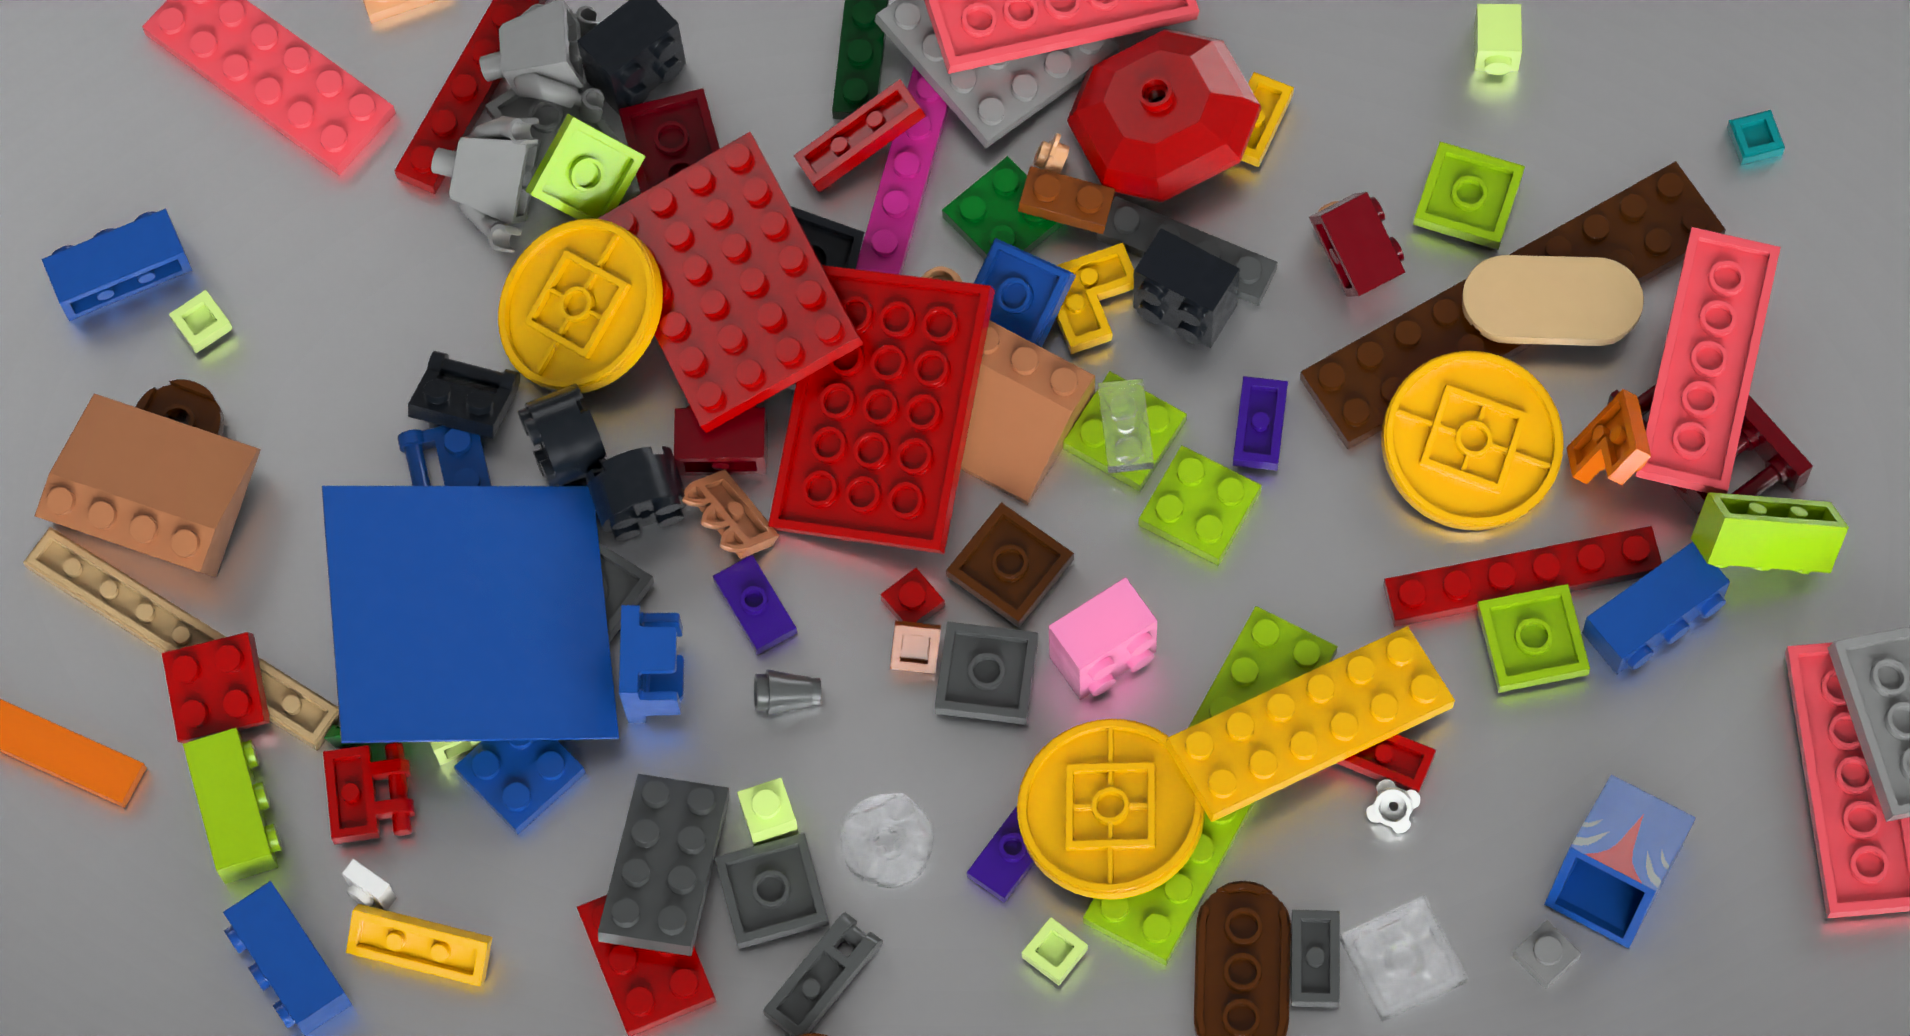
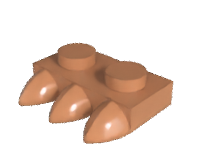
M725 469L695 480L685 488V497H682V502L692 507H698L703 513L701 525L708 529L717 530L721 535L720 548L728 552H735L740 559L772 547L779 537L777 531L773 527L768 526L769 522Z

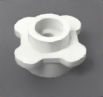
M1384 779L1376 787L1378 795L1374 804L1368 806L1367 817L1373 823L1381 822L1386 826L1392 827L1396 833L1406 832L1411 825L1409 818L1412 810L1420 805V795L1416 790L1410 789L1406 791L1395 786L1392 780ZM1391 802H1396L1398 804V808L1396 810H1391L1389 808V804Z

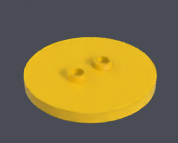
M602 219L572 220L553 227L540 235L522 252L514 263L504 283L499 301V334L510 362L524 377L554 392L576 383L581 393H587L605 387L619 379L644 354L659 324L663 303V287L655 258L637 236L613 222Z
M1460 351L1444 354L1431 359L1415 369L1402 382L1393 395L1385 412L1381 433V446L1385 466L1393 484L1402 497L1414 509L1432 521L1451 528L1472 531L1502 527L1530 512L1543 499L1554 483L1560 469L1564 448L1563 430L1559 413L1543 385L1530 372L1517 363L1499 355L1480 351Z
M1125 719L1095 720L1074 726L1059 734L1047 743L1034 757L1020 785L1017 817L1020 833L1030 857L1036 866L1054 883L1085 897L1111 900L1124 899L1159 887L1178 873L1187 863L1201 837L1205 811L1165 746L1168 735L1156 728L1136 721Z

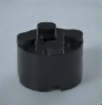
M576 383L527 402L524 409L517 411L526 435L530 437L534 446L539 444L540 449L533 451L538 468L542 476H545L549 487L555 484L557 486H564L584 478L591 469L593 473L604 470L602 462L606 460L605 457L607 455L590 410L583 409L580 399L584 397Z
M651 446L630 450L602 462L604 471L597 476H594L592 469L586 474L585 479L603 531L613 533L616 541H624L636 537L641 533L640 527L655 522L658 523L659 527H666L684 519L682 509L687 505L682 502V497H685V488L671 448L662 446L663 454H653Z

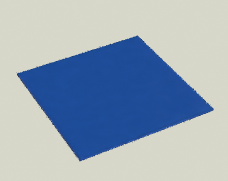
M322 486L341 743L619 738L596 511L588 486Z

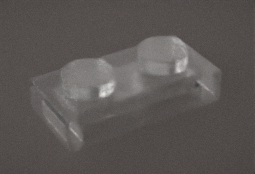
M1143 379L1098 383L1108 474L1153 469L1154 460Z

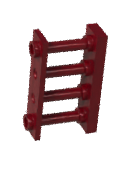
M1655 385L1638 396L1642 416L1650 411ZM1618 390L1610 394L1607 405L1619 393ZM1749 395L1736 457L1746 449L1749 451L1754 450L1765 462V469L1731 494L1759 496L1775 483H1784L1793 493L1807 482L1813 465ZM1643 419L1644 427L1646 430L1647 422ZM1670 485L1694 511L1697 521L1708 493Z

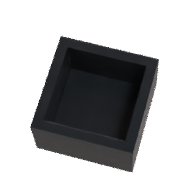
M629 0L577 40L586 81L593 88L601 90L605 101L619 116L618 109L643 103L648 98L650 91L663 81L669 82L673 80L686 64L679 24L657 0Z
M1161 228L1134 270L1133 308L1137 309L1139 315L1145 320L1154 324L1162 322L1175 329L1177 334L1185 341L1192 344H1199L1200 342L1211 348L1237 307L1240 269Z

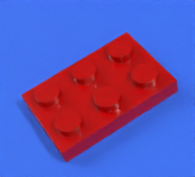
M607 895L577 906L628 1036L637 1035L716 1002L695 947L693 948L692 956L599 942L598 929Z

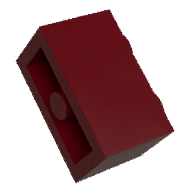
M1368 192L1354 193L1309 216L1347 297L1361 296L1405 273L1401 263L1404 261L1403 251L1394 237L1389 238L1382 224V221L1385 220L1384 211L1375 197H1369Z
M690 405L686 408H675L674 459L680 476L711 475L724 469L729 475H767L768 422L765 407L758 408L754 406L708 433H705L700 427Z

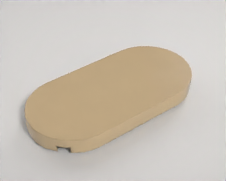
M1526 255L1491 257L1479 263L1470 272L1462 293V309L1470 325L1472 326L1473 324L1480 331V334L1487 339L1506 344L1581 346L1614 344L1623 339L1632 328L1634 329L1640 320L1644 304L1642 287L1636 276L1621 263L1600 257Z

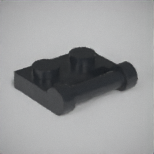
M433 351L427 370L408 403V417L493 439L518 391L520 372L509 369L499 372L449 359L447 353ZM446 376L497 389V392L493 393L446 381L443 378Z

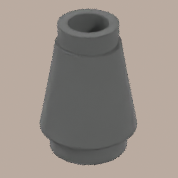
M768 669L765 674H755V711H766L767 715L811 707V705H821L820 678H811L809 676Z

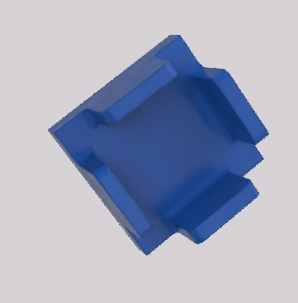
M621 605L619 695L628 723H647V716L681 714L680 701L684 698V658L682 655H677V637H681L683 631L679 613L641 612L640 605Z

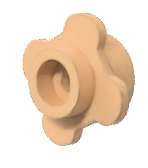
M1056 133L1049 143L1046 141L1041 142L1034 157V166L1055 173H1061L1069 153V146L1059 142L1061 134Z

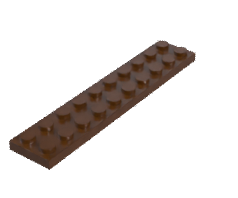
M1675 161L1509 255L1607 258L1626 266L1636 276L1639 283L1642 284L1684 260L1691 227L1725 234L1726 229ZM1465 279L1300 372V380L1346 448L1350 449L1382 431L1385 412L1393 395L1402 382L1422 364L1441 355L1460 351L1487 352L1509 359L1534 344L1494 342L1482 336L1473 324L1471 326L1465 318L1462 309V293Z

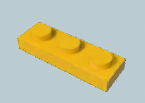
M358 904L352 911L346 953L481 986L486 979L493 937Z

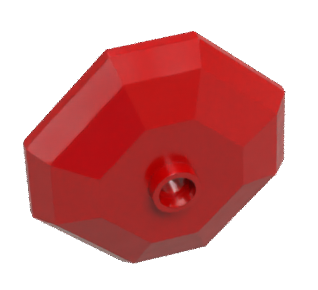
M1164 29L1090 67L1083 79L1067 122L1101 185L1114 188L1117 193L1164 202L1239 164L1259 117L1261 106L1223 40ZM1157 97H1164L1161 101L1152 102Z

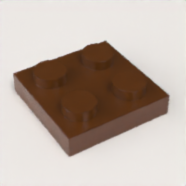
M1001 502L946 569V577L1019 628L1072 563L1074 553Z

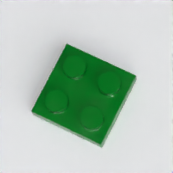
M1008 156L942 209V217L984 259L995 238L1030 253L1064 225L1018 212L1027 175Z

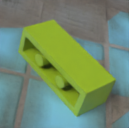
M1708 492L1691 539L1706 563L1719 568L1741 566L1752 567L1760 571L1782 569L1792 570L1800 574H1809L1811 572L1831 573L1849 527L1832 502Z
M232 728L184 743L183 748L215 868L223 882L227 884L279 868L275 852L281 851L282 845L275 824L267 825L263 810L271 808L263 781L255 782L252 768L258 767L259 761L252 740L244 742L238 729Z

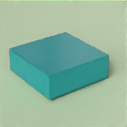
M1771 110L1729 120L1727 129L1741 165L1783 155L1785 146Z

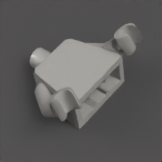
M554 0L547 4L532 5L521 16L501 25L499 28L500 51L480 57V68L485 80L490 82L505 77L517 96L545 100L567 108H572L573 105L579 106V115L585 122H599L602 118L603 110L601 107H603L605 97L601 90L597 88H589L583 94L578 93V89L584 87L582 60L577 40L599 24L596 21L597 13L590 6H582L575 14L565 0Z
M501 116L476 126L472 135L460 137L457 151L437 148L432 158V173L452 177L449 198L459 202L461 212L489 238V244L493 250L514 253L515 249L509 243L510 236H520L522 230L518 227L508 226L507 223L516 224L527 219L531 195L525 190L535 174L541 139L532 138L530 134L531 125L539 124V119L536 117L514 118Z

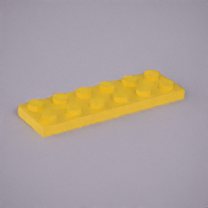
M1406 626L1167 738L1165 746L1208 818L1213 822L1452 709L1455 699L1410 628Z

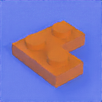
M1622 389L1566 447L1573 478L1588 484L1600 471L1606 469L1608 479L1623 485L1635 472L1640 471L1645 466L1647 460L1651 457L1637 395Z

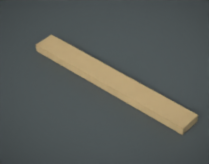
M49 527L23 561L27 569L161 653L226 637ZM258 657L270 721L318 751L326 739L324 737L333 724L337 725L339 722L338 706Z

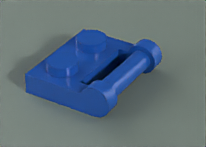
M446 426L423 431L413 429L398 435L399 448L406 455L412 486H431L423 450L432 448L437 450L445 486H492L480 435Z

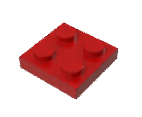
M245 632L162 653L177 741L184 744L232 728H237L239 731L270 723L254 634Z

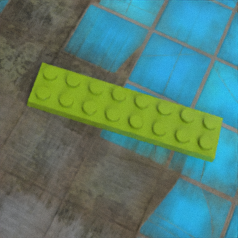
M1255 606L1189 727L1331 662L1337 653L1338 646ZM1255 802L1213 822L1210 821L1205 813L1199 842L1187 863L1178 873L1159 887L1137 896L1112 900L1094 898L1083 917V923L1167 965Z

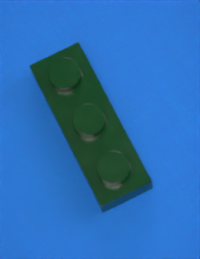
M845 0L832 107L833 119H845L880 93L886 34L875 23V18L878 12L889 5V0Z

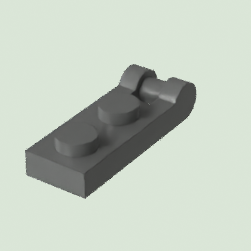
M846 912L835 921L763 1009V1013L768 1019L791 1036L810 1033L858 972L876 955L882 946V939L872 932L868 934L863 932L856 926L857 920ZM844 941L855 948L848 957L836 949Z

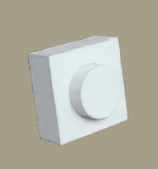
M355 859L342 872L344 879L350 887L347 894L359 904L370 907L374 904L378 908L387 911L397 898L390 884Z

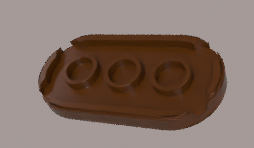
M1251 881L1227 883L1217 889L1200 907L1196 924L1193 1021L1196 1036L1287 1035L1289 1025L1291 921L1288 910L1282 901L1280 902L1278 897L1272 894L1271 890L1259 883Z

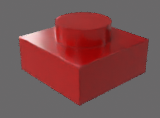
M914 568L880 594L881 601L898 621L924 623L945 607V600L917 568Z

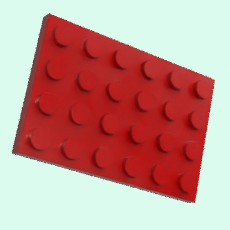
M751 132L746 133L597 218L613 222L637 236L655 258L663 287L662 311L655 337L700 427L705 433L710 432L863 345L858 332Z
M822 265L863 345L796 382L768 526L778 531L944 554L995 290L990 285Z

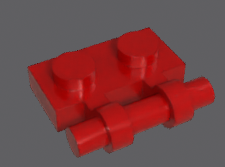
M402 743L385 745L386 760L373 762L372 750L369 745L323 752L331 839L334 845L381 838L379 820L384 819L392 820L394 835L405 836L412 833L411 817L415 815L414 800L408 797L407 778L411 776L409 760L404 759ZM388 780L390 799L377 801L375 781Z

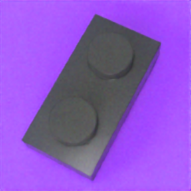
M1292 910L1291 1006L1339 1007L1340 911Z

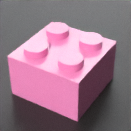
M1126 577L1049 625V657L1080 700L1091 693L1093 696L1103 694L1115 684L1116 677L1129 669L1131 672L1142 669L1154 658L1153 654L1156 652L1157 619Z

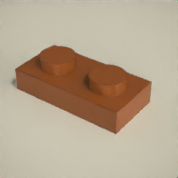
M1030 166L1018 212L1103 235L1115 189Z

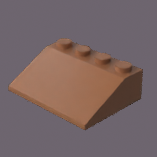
M989 320L961 470L1028 505L1061 453L1064 439L1095 394V375Z
M94 393L48 475L34 516L164 561L217 577L261 449Z

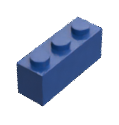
M166 208L158 212L143 213L134 222L116 229L102 230L90 240L75 246L67 245L60 247L51 256L41 259L59 304L69 321L193 271Z
M1691 542L1586 618L1582 633L1616 674L1628 666L1635 670L1653 656L1654 652L1652 649L1664 640L1668 644H1672L1681 638L1690 629L1688 623L1696 617L1702 615L1704 618H1708L1716 613L1726 603L1724 597L1730 581L1718 567L1707 564L1695 544Z
M271 881L223 912L231 924L230 927L224 930L225 934L239 954L247 949L256 963L248 967L263 991L272 986L280 1000L273 1004V1007L287 1028L297 1024L303 1035L306 1036L352 1005L344 990Z

